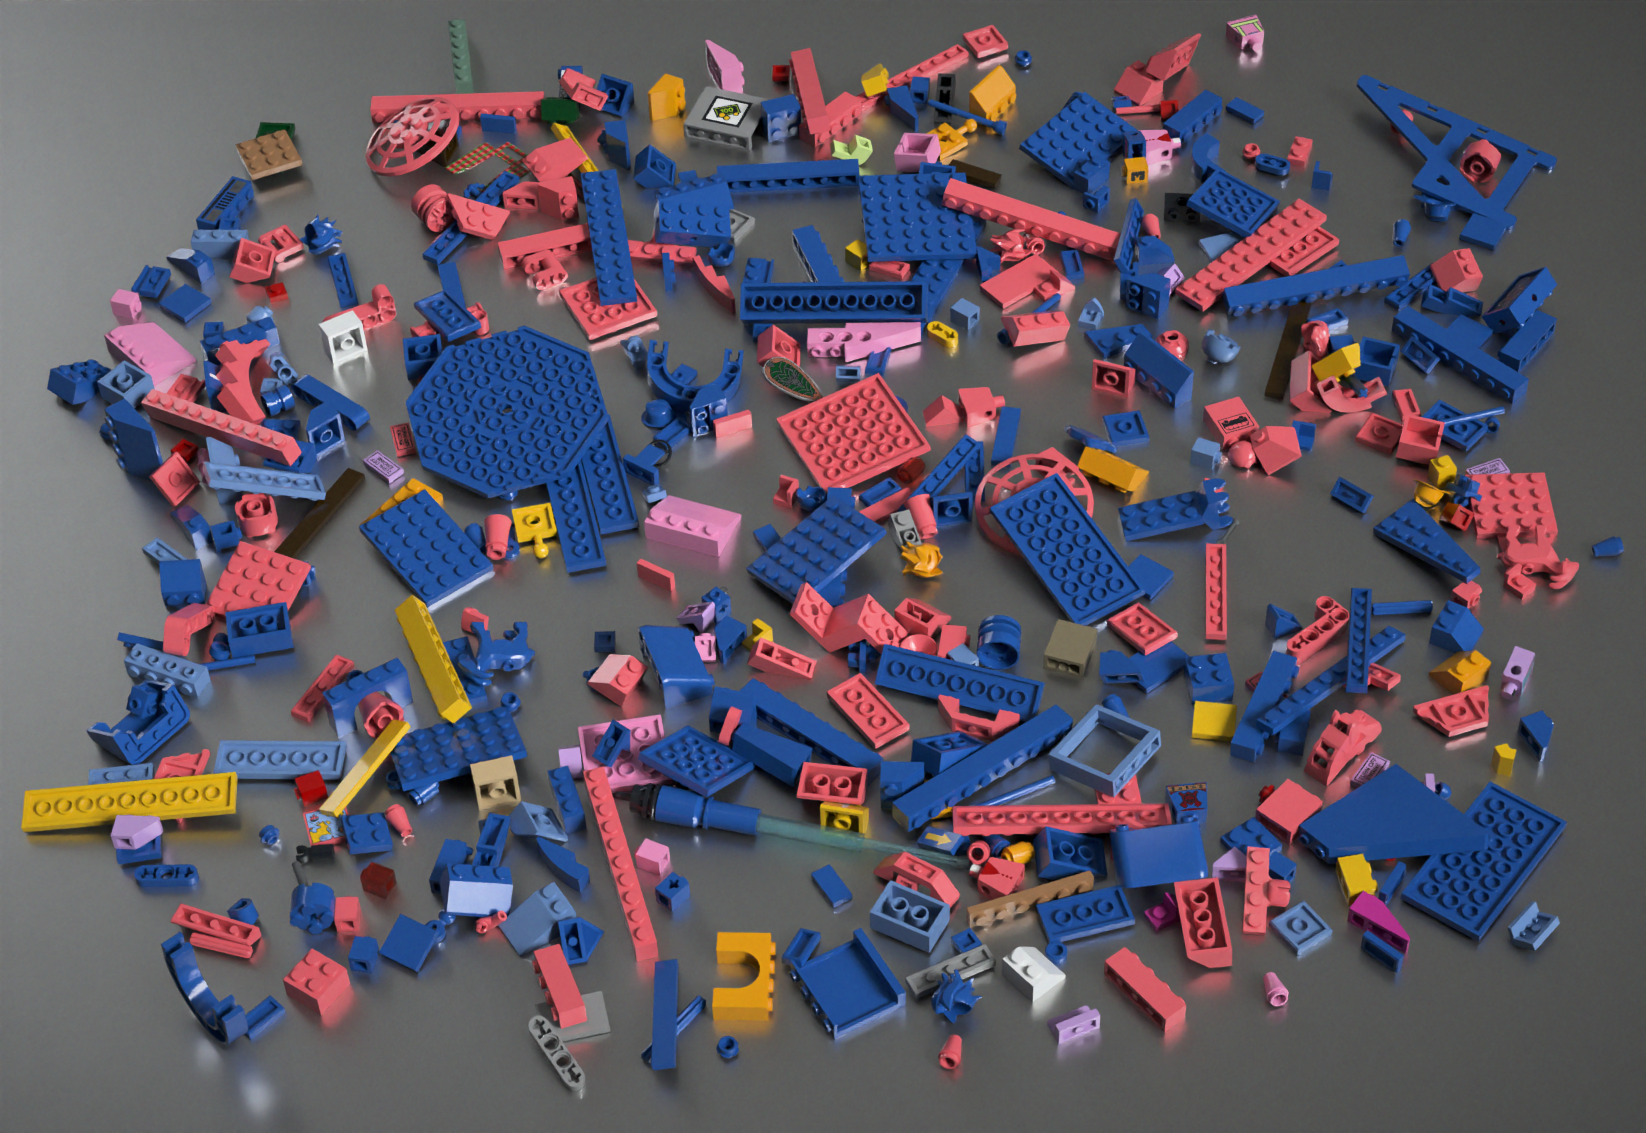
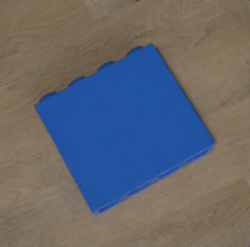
M862 928L853 931V940L807 961L802 968L798 967L794 960L790 961L791 971H789L791 980L799 985L801 995L805 1000H809L815 1016H820L823 1028L827 1033L830 1032L834 1039L906 1005L905 990Z

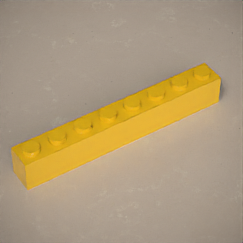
M411 595L395 609L398 617L396 620L403 629L402 634L409 642V649L414 653L413 659L420 667V674L425 678V686L432 694L431 700L438 708V715L444 720L448 719L455 723L472 706L425 603Z

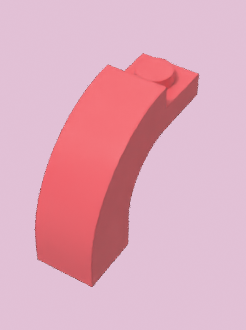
M1334 375L1317 383L1324 402L1330 408L1339 412L1351 413L1369 409L1372 407L1370 402L1387 395L1380 377L1363 384L1368 389L1366 393L1368 396L1366 398L1364 396L1359 398L1351 388L1341 386Z

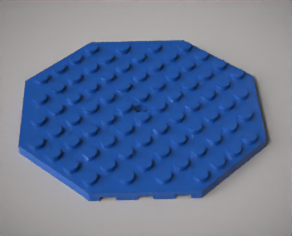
M527 326L517 327L518 330L508 333L507 331L491 334L492 337L482 340L481 338L465 341L466 344L447 346L405 401L423 470L486 498L569 477L609 420L589 352ZM504 409H512V412L504 414L502 412Z

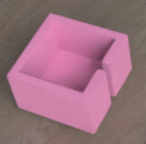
M904 133L900 140V145L897 146L894 152L897 171L919 172L921 162L935 164L941 152L938 134Z

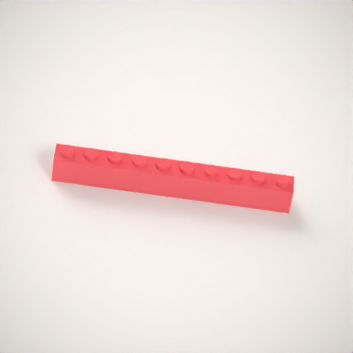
M544 91L372 96L370 111L372 123H383L393 113L410 103L430 97H441L448 99L455 105L459 113V120H480L482 113L512 116L515 119L542 118L541 99L544 98ZM438 103L435 105L440 114L451 112L447 104ZM421 109L412 110L411 114L418 113ZM429 109L423 116L424 118L433 116L434 112Z
M950 178L945 189L941 204L1013 229H1025V233L1114 261L1121 233Z
M154 389L141 401L149 417L205 437L214 438L225 444L273 459L288 466H291L302 453L295 439L291 436Z
M604 766L583 771L585 789L636 961L639 962L658 957L656 937Z

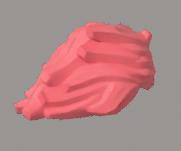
M1317 320L1302 324L1301 326L1305 352L1311 351L1320 360L1327 356L1330 337L1329 328L1325 322Z

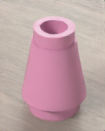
M1275 973L1265 974L1263 981L1267 1001L1273 1006L1285 1004L1288 1000V990Z

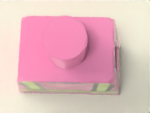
M1257 15L1227 22L1226 37L1240 50L1252 48L1254 51H1258L1263 44L1264 30Z

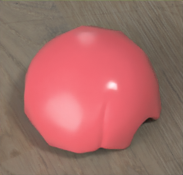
M1240 441L1233 444L1229 449L1228 459L1233 466L1249 469L1253 463L1258 464L1259 459L1253 450L1252 443Z

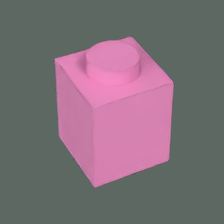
M118 289L110 300L112 311L115 315L133 319L137 312L141 310L142 304L138 293Z
M645 838L642 845H639L635 850L634 857L636 858L637 868L660 876L670 861L669 847Z

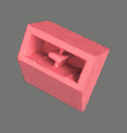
M905 598L894 610V619L908 634H923L932 639L942 630V624L946 625L951 620L950 615L914 598Z

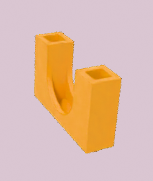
M718 932L716 947L717 964H745L754 968L759 975L752 984L743 988H714L712 1002L713 1020L768 1021V1011L772 1012L773 998H769V993L774 992V979H770V974H775V960H771V955H776V942H772L771 933Z

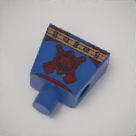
M1207 782L1166 786L1165 802L1169 804V810L1175 824L1180 820L1181 816L1187 815L1197 818L1199 827L1200 823L1206 822Z

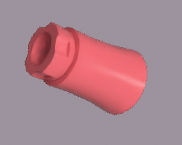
M929 494L914 496L903 503L906 510H910L921 540L932 538L938 534Z
M493 514L484 519L486 554L492 560L505 558L508 548V537L512 522L507 516L501 514Z

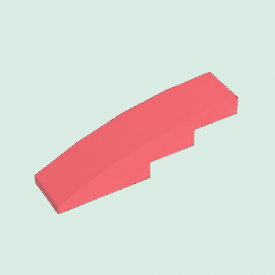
M700 255L693 257L694 272L700 283L719 304L730 312L735 313V298L725 276L717 277L712 265L705 267Z

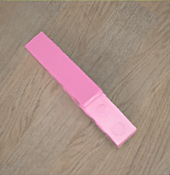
M921 322L846 323V328H808V357H845V362L867 357L872 351L875 354L886 351L887 347L895 349L920 342Z

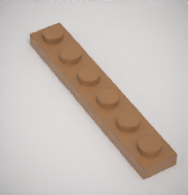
M1090 870L967 907L966 921L969 927L980 926L989 921L1026 912L1029 909L1036 908L1037 904L1087 893L1093 890L1094 876Z

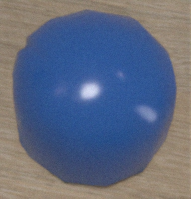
M720 243L717 249L711 247L709 253H707V260L715 267H727L732 264L735 258L734 246L727 243Z
M808 485L806 490L802 491L801 488H798L796 492L800 507L806 511H815L827 501V493L820 487Z

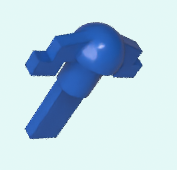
M479 183L469 184L463 191L464 198L470 197V194L478 198L482 193L477 188L481 190L485 188V185H480Z

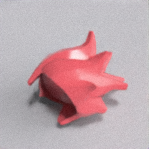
M1012 229L1001 236L992 235L990 239L993 242L992 245H996L990 251L999 252L997 255L1001 257V263L1003 261H1019L1032 253L1030 249H1023L1026 239L1019 233L1024 232L1025 229Z

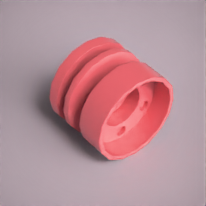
M435 184L422 187L413 197L411 208L412 212L431 231L443 232L456 219L451 212L453 208L450 202L445 200L446 192Z

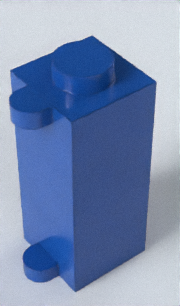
M445 839L429 878L431 893L441 894L439 879L447 863L465 864L468 856L473 854V848L468 847L466 842Z

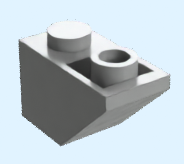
M909 509L890 514L888 526L894 542L900 548L903 545L909 549L906 544L907 542L913 545L922 544Z

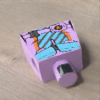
M1517 646L1514 647L1502 675L1501 696L1503 698L1511 700L1514 695L1518 697L1522 695L1532 675L1535 659L1534 652Z

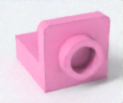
M709 633L695 636V645L702 661L716 662V636H712Z

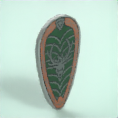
M774 357L769 359L764 365L763 375L766 381L778 390L811 403L823 398L817 384L793 361L785 357Z

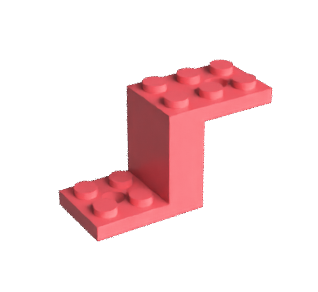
M806 582L801 584L790 611V615L829 653L866 639L882 655L884 644L900 647L908 634L870 594L833 608Z

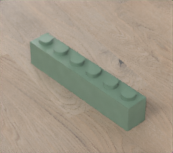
M465 19L448 21L456 94L474 93Z

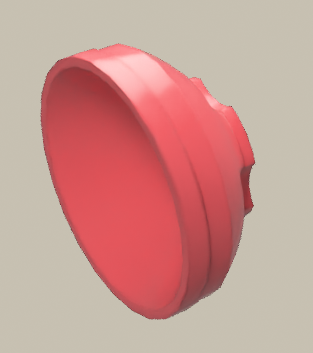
M1166 331L1156 338L1157 343L1177 358L1185 356L1189 350L1187 337L1179 331ZM1167 337H1177L1178 339L1169 340Z
M915 634L908 636L900 645V648L937 656V644L927 635Z

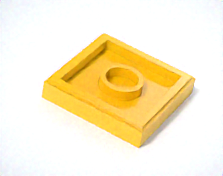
M1195 701L1192 738L1231 742L1235 734L1237 705Z

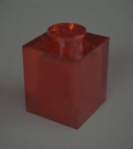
M371 862L360 875L363 891L383 899L388 897L397 884L394 870Z

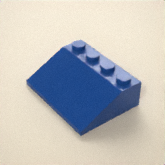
M124 398L104 409L106 414L104 419L110 428L108 433L114 442L112 448L118 456L116 462L121 469L124 468L130 475L153 482L149 476L163 463L155 430Z

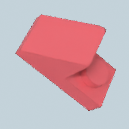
M1050 270L1049 281L1034 287V293L1043 302L1056 293L1063 295L1075 290V286L1065 276L1053 270Z

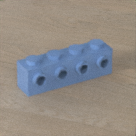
M138 643L124 659L127 673L130 676L174 684L177 691L197 698L211 680L206 666Z

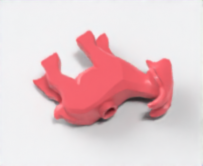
M1508 525L1506 536L1497 534L1499 547L1503 551L1497 554V559L1501 560L1505 568H1513L1519 563L1522 565L1521 573L1527 575L1533 572L1550 573L1552 575L1550 579L1556 581V583H1549L1548 586L1551 589H1561L1572 580L1579 569V564L1569 561L1568 558L1560 563L1556 552L1551 546L1555 534L1546 535V525L1535 526L1536 544H1520L1516 539L1520 532V525Z

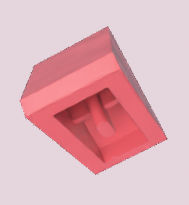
M943 395L939 396L923 410L926 427L964 422L961 407Z

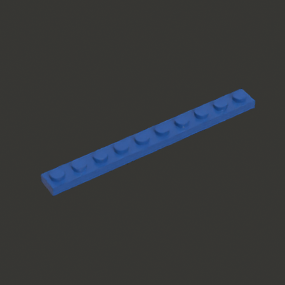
M1388 626L1372 637L1369 644V666L1403 643L1406 634ZM1348 655L1256 720V727L1273 736L1343 686L1347 678Z

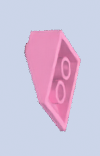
M705 40L707 69L718 89L743 93L742 85H744V78L742 72L744 68L742 62H739L736 55L710 40Z

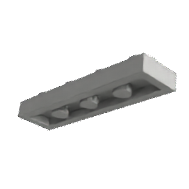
M986 944L905 977V982L915 999H918L936 991L940 987L937 981H942L941 973H945L950 979V974H954V970L957 969L963 980L996 966V960Z

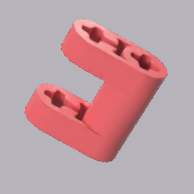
M543 250L525 257L521 262V266L527 274L538 272L533 277V283L539 290H545L561 284L568 277L566 270L551 250Z

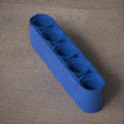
M305 374L291 385L293 393L298 398L315 408L327 401L340 413L342 424L353 431H356L370 420V415L365 408L308 374Z

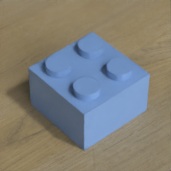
M125 360L97 381L103 399L115 404L125 398L133 408L137 407L152 389L155 390L151 375Z

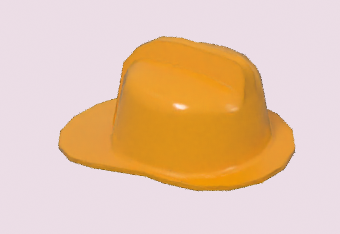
M1413 479L1416 482L1414 500L1422 506L1432 507L1439 502L1445 493L1455 494Z

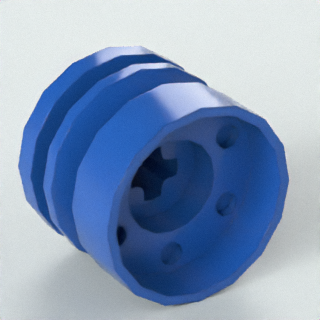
M993 615L981 621L978 627L977 657L982 665L994 670H1004L1017 664L1020 659L1021 626L1019 623L1005 615Z

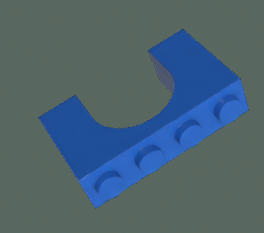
M398 657L322 692L329 724L338 738L357 730L354 715L356 706L364 697L373 692L384 691L385 697L399 704L401 708L413 703L408 673Z

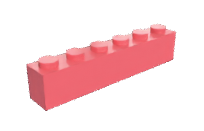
M588 223L498 242L499 257L504 270L520 267L525 257L543 250H551L556 258L592 251Z

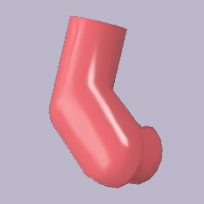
M499 911L492 916L479 918L476 921L475 930L483 934L487 930L495 928L507 919L506 913Z

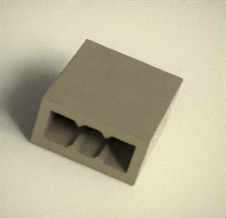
M1058 619L1044 653L1043 668L1083 678L1097 642V629Z

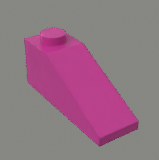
M1363 891L1349 908L1347 922L1365 932L1367 930L1390 946L1406 954L1410 942L1409 935L1383 901Z

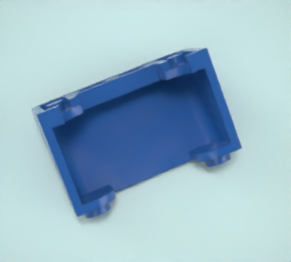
M655 625L638 627L640 651L643 657H648L658 680L659 690L663 692L662 702L665 709L713 695L712 686H715L712 674H708L694 643L695 636L692 630L689 631L687 627Z
M149 679L140 684H146L161 692L158 709L154 716H147L141 719L133 716V713L130 712L112 729L106 723L96 722L86 732L95 743L124 762L132 765L140 764L183 727L190 718V711L174 684Z
M1192 815L1181 816L1176 824L1133 829L1129 828L1128 824H1120L1115 826L1116 829H1110L1115 881L1122 888H1136L1208 877V867L1199 822Z

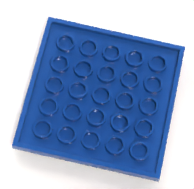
M931 173L858 176L868 262L977 258L972 215L941 205L950 178L967 183L966 174Z

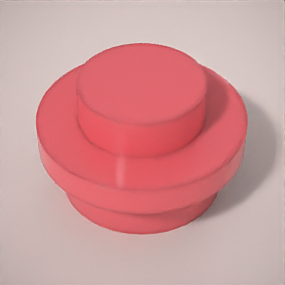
M1249 143L1243 148L1242 154L1248 159H1255L1260 154V149L1258 145Z

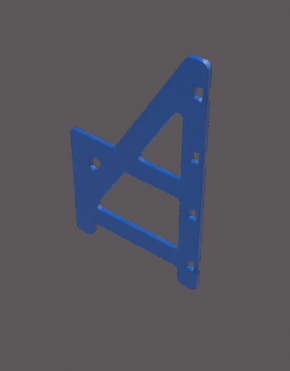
M1362 75L1357 81V88L1426 161L1413 180L1412 188L1441 201L1455 203V207L1468 213H1475L1508 224L1507 230L1514 227L1517 218L1505 212L1504 208L1532 167L1536 165L1546 170H1552L1556 165L1557 158L1548 153L1531 148L1525 143L1442 107L1439 108L1432 105L1430 102L1398 88L1381 83V81L1368 75ZM1398 106L1449 127L1450 130L1439 145H1434ZM1477 129L1486 132V134L1477 131ZM1467 137L1477 140L1485 139L1495 148L1517 157L1488 199L1483 198L1450 163V160ZM1527 151L1536 154V156H1534V155H1532V154H1530V153H1527ZM1438 178H1441V179H1443L1448 185H1444V184H1442V183H1439V182H1437L1436 180H1437Z

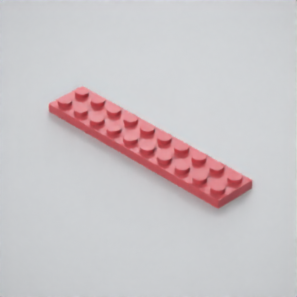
M1301 199L1296 200L1259 227L1252 236L1244 238L1177 287L1175 294L1202 312L1222 298L1224 288L1240 285L1270 263V260L1278 257L1283 251L1289 249L1324 223L1327 215Z
M1168 803L952 807L953 833L961 834L962 836L970 834H980L982 836H989L990 834H1002L1005 836L1013 834L1034 835L1039 834L1045 826L1074 833L1097 835L1100 833H1110V829H1116L1115 826L1122 824L1127 816L1147 828L1172 824Z

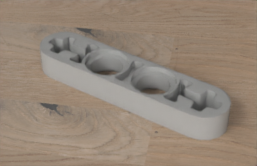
M543 1016L531 1018L528 1023L529 1033L568 1090H581L585 1085L584 1072L551 1024ZM536 1024L543 1027L544 1036H542L539 1029H535ZM548 1040L557 1042V1046L554 1049H547L544 1047V1044ZM561 1057L569 1060L568 1065L564 1067L558 1066L556 1062ZM569 1071H572L573 1076L579 1079L578 1083L571 1081Z

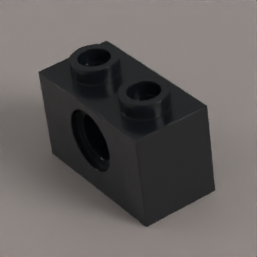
M1165 193L1164 221L1200 222L1201 213L1186 206L1193 194Z

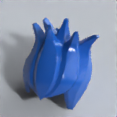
M317 214L315 219L305 226V236L299 240L309 246L308 252L318 255L333 246H340L337 243H342V240L335 237H340V234L343 232L332 228L337 220L328 222V217H326L324 220L319 221V215Z
M957 969L954 970V974H950V979L945 973H941L942 981H937L940 987L931 998L933 1011L936 1014L944 1013L953 1024L957 1015L968 1014L972 1011L977 1000L982 998V996H973L972 994L975 991V988L972 987L974 978L972 977L963 983Z

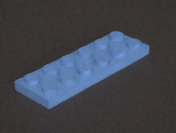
M204 462L202 468L208 486L217 490L222 488L231 489L235 492L242 490L250 491L254 494L268 493L272 496L302 497L313 501L318 499L325 500L326 496L319 475Z
M220 740L213 774L236 772L237 779H294L319 770L323 780H341L346 742Z

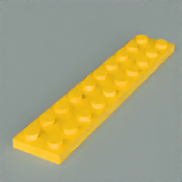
M236 772L27 790L24 795L21 829L23 832L111 825L114 824L117 815L159 817L160 820L235 814L238 776Z

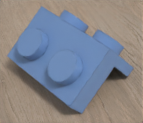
M1531 901L1508 926V932L1513 945L1535 951L1560 922L1558 916L1539 912L1537 903Z

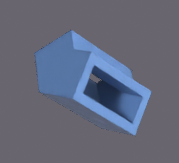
M836 366V382L860 381L861 366Z

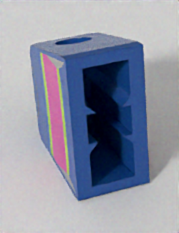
M1141 131L1123 133L1124 159L1133 158L1132 155L1137 156V158H1146V139Z

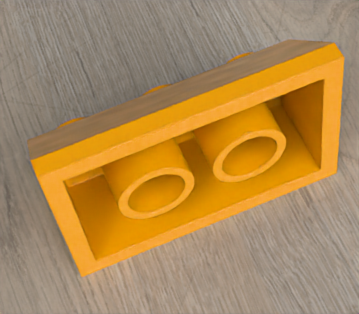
M998 65L969 92V113L994 121L1011 103H1014L1016 100V86L1002 66Z
M1085 446L1077 465L1082 469V474L1089 477L1095 475L1099 477V482L1106 485L1110 483L1115 484V489L1124 493L1127 490L1135 491L1149 473L1148 470L1106 451Z

